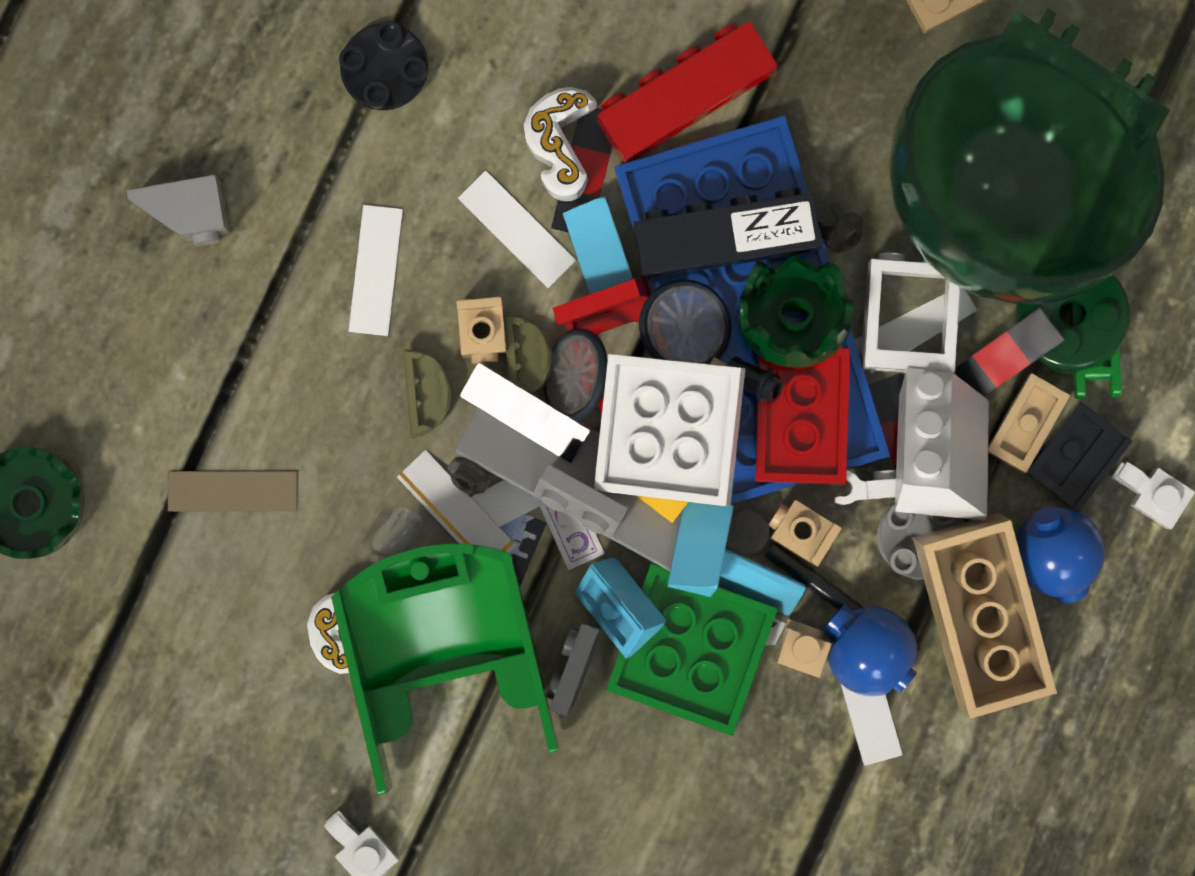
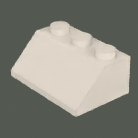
M907 368L899 394L895 511L986 521L989 400L952 372Z

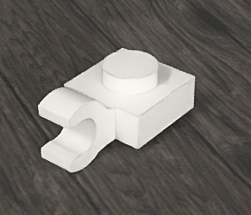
M1120 462L1111 476L1115 481L1137 494L1130 506L1166 529L1172 530L1195 494V491L1160 468H1153L1149 476H1147L1129 462L1125 464Z
M896 470L873 472L872 481H861L854 473L847 471L846 480L850 483L851 491L845 497H835L834 503L846 505L857 500L894 498L896 495Z
M340 810L325 821L324 827L344 846L335 857L351 876H382L399 861V857L371 825L359 833Z

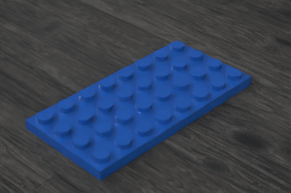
M785 115L614 167L632 229L635 221L642 220V213L654 210L667 209L668 215L672 216L686 213V206L697 203L712 202L713 209L731 206L730 200L736 197L757 195V201L759 202L775 199V192L790 188H801L802 194H809ZM821 231L822 247L819 252L796 256L816 266H823L830 262ZM789 257L648 279L651 292L662 284L679 279L695 280L706 284L716 291L727 306L732 324L728 347L719 360L728 364L731 358L733 359L734 356H737L743 361L758 367V354L746 343L740 331L738 321L740 296L750 271L757 263L764 262L768 268H774L783 264ZM681 288L665 293L656 301L655 305L673 361L698 363L715 351L722 336V320L717 307L710 298L696 290ZM796 310L787 311L783 314V317L791 323H801L807 319L802 312ZM851 328L844 345L841 347L850 349L847 469L890 456ZM743 390L731 504L801 484L754 482L757 399L756 395Z

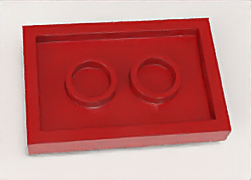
M840 348L835 355L822 363L799 368L780 366L758 355V367L766 371L771 368L777 370L779 376L784 378V386L779 398L775 402L767 401L761 403L757 401L754 482L845 485L847 475L850 349Z

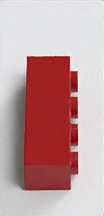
M750 21L738 27L736 22L725 26L713 36L716 41L702 50L698 45L686 50L676 58L678 65L665 73L660 68L656 69L638 82L641 87L628 96H625L623 92H619L600 105L603 111L597 114V123L623 164L637 160L775 75L778 65Z

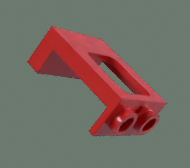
M632 279L553 307L552 309L557 325H566L568 332L575 329H588L598 335L631 322L639 323L643 304L651 293L645 279ZM654 305L648 321L650 338L656 349L672 361ZM577 338L571 342L589 398H591L599 373L598 354L594 345L589 340ZM604 392L598 405L595 407V409H600L601 415L603 409Z

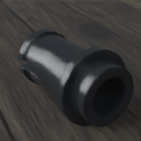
M737 356L729 360L726 366L745 368L743 390L756 395L757 401L773 403L779 398L783 390L784 378L779 376L777 370L771 368L766 371L743 361Z

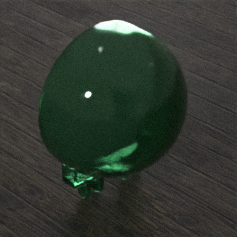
M1049 8L1042 15L1038 23L1016 11L1000 35L965 43L938 59L914 86L907 97L894 127L889 161L890 185L894 207L908 239L925 261L951 283L979 297L1008 304H1048L1093 290L1130 263L1152 235L1163 206L1165 172L1156 134L1170 109L1148 96L1156 78L1147 73L1134 87L1125 81L1132 66V62L1126 58H1123L1115 70L1111 72L1071 46L1080 31L1073 24L1066 28L1060 37H1057L1048 31L1054 23L1056 13Z

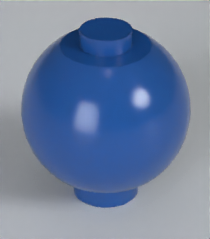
M1045 507L1030 516L1018 530L1016 540L1028 586L1041 594L1055 597L1056 600L1062 603L1079 601L1088 594L1089 586L1100 574L1105 558L1103 538L1091 519L1071 508Z
M844 603L821 629L829 637V643L832 644L827 659L833 675L845 688L856 694L882 696L889 693L893 688L900 693L917 674L911 668L917 660V642L914 633L901 616L887 608L866 606L853 611Z

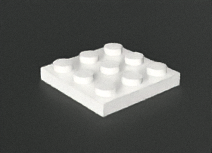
M608 354L594 489L596 491L731 506L745 368Z

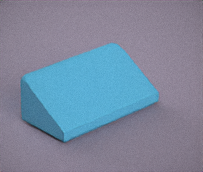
M605 196L563 213L590 294L633 279Z
M694 502L687 503L681 513L667 587L708 597L713 595L719 584L733 505L719 506Z
M725 549L718 585L744 597L778 608L777 612L784 615L792 613L806 589L804 587L805 584Z
M615 557L592 563L574 591L577 598L626 659L635 654L666 622L663 615Z

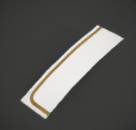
M426 450L397 476L402 484L459 544L480 545L510 553L516 547V544Z

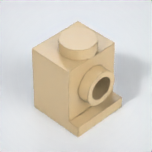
M493 297L456 301L462 357H471L472 365H477L478 363L481 365L498 363V355L507 354L502 298ZM479 323H486L490 327V334L484 339H478L473 334L474 327Z
M792 500L789 507L781 503L768 523V526L774 529L769 537L771 540L817 567L842 529L797 500ZM799 522H805L810 526L811 533L806 539H799L794 533V528Z
M788 619L773 661L820 678L832 644L828 643L829 637L824 631Z

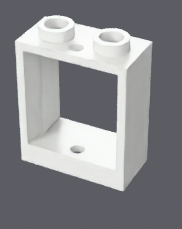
M889 252L879 253L878 259H871L868 262L861 348L863 370L906 373L907 368L955 373L961 265H951L950 258L945 256H923V263L905 261V254ZM882 274L946 279L941 354L877 349Z

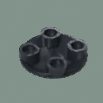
M384 21L362 29L350 39L339 55L341 78L347 92L358 103L374 110H393L408 104L420 93L428 75V57L421 41L411 31L393 21Z

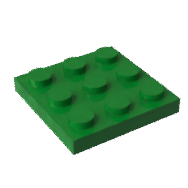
M651 563L642 586V591L663 615L666 622L631 657L626 659L619 650L606 691L733 736L778 608L719 587L711 597L667 587L670 571Z

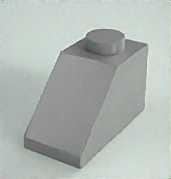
M216 175L126 190L128 200L186 241L193 240L194 246L215 244L220 242L219 235L230 234L222 181Z

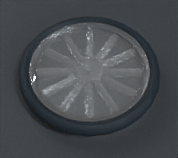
M679 279L660 285L648 296L640 313V337L646 351L653 359L710 365L714 357L717 359L722 357L731 338L732 324L725 302L716 291L706 284L695 280Z
M588 329L569 331L554 345L551 351L553 355L551 375L543 387L547 405L575 422L582 420L595 409L605 389L608 362L606 350L601 339Z

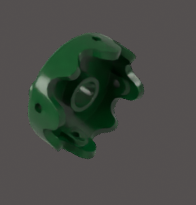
M791 256L783 264L774 268H768L764 262H759L750 271L740 296L739 327L746 343L756 354L765 360L785 367H809L826 361L844 345L851 328L854 303L853 300L849 299L845 291L841 270L834 263L828 262L823 266H816L799 256ZM796 310L802 312L807 319L801 323H791L783 317V314L787 311Z
M1071 258L1054 261L1033 274L1021 290L1016 306V323L1018 324L1041 308L1065 340L1037 359L1055 372L1074 374L1081 370L1104 365L1115 355L1128 335L1130 306L1127 294L1121 282L1111 271L1098 263L1085 259ZM1074 302L1084 307L1086 317L1079 325L1069 326L1061 321L1059 317L1060 310L1068 303Z
M18 446L0 453V554L15 559H33L45 557L58 551L71 540L83 518L85 500L83 487L78 475L69 463L60 456L41 448ZM27 490L34 491L40 500L37 512L31 516L21 514L17 508L19 495Z

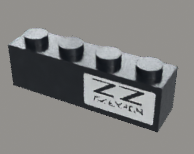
M790 188L775 192V199L758 202L757 195H747L731 199V206L713 209L712 202H704L686 206V213L669 216L667 209L642 213V220L635 221L633 226L641 278L647 280L819 252L822 242L814 194H802L801 188Z

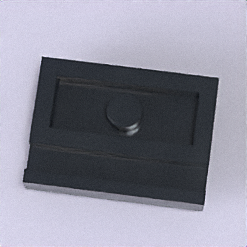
M1080 401L1077 402L1048 440L1025 474L1056 498L1070 506L1071 509L1080 511L1133 440L1124 436L1116 430V427Z

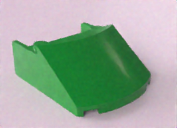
M440 544L415 548L395 554L367 567L331 597L378 795L388 793L393 787L383 743L395 741L403 737L410 730L413 720L407 691L494 670L502 699L509 706L517 709L538 706L548 751L553 753L559 750L551 711L549 710L548 698L545 697L546 690L538 655L510 553L471 544Z

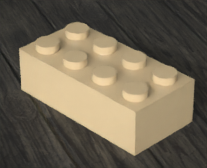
M998 512L988 515L986 521L971 520L913 537L959 709L969 719L1057 694L1011 520Z

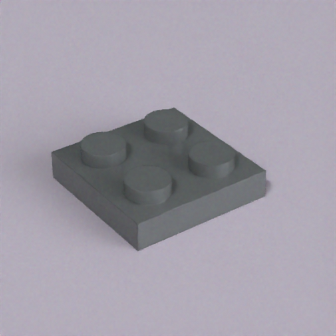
M582 623L579 630L575 628L570 629L561 653L569 657L564 672H554L545 697L553 700L549 710L564 716L572 713L603 631L602 628Z

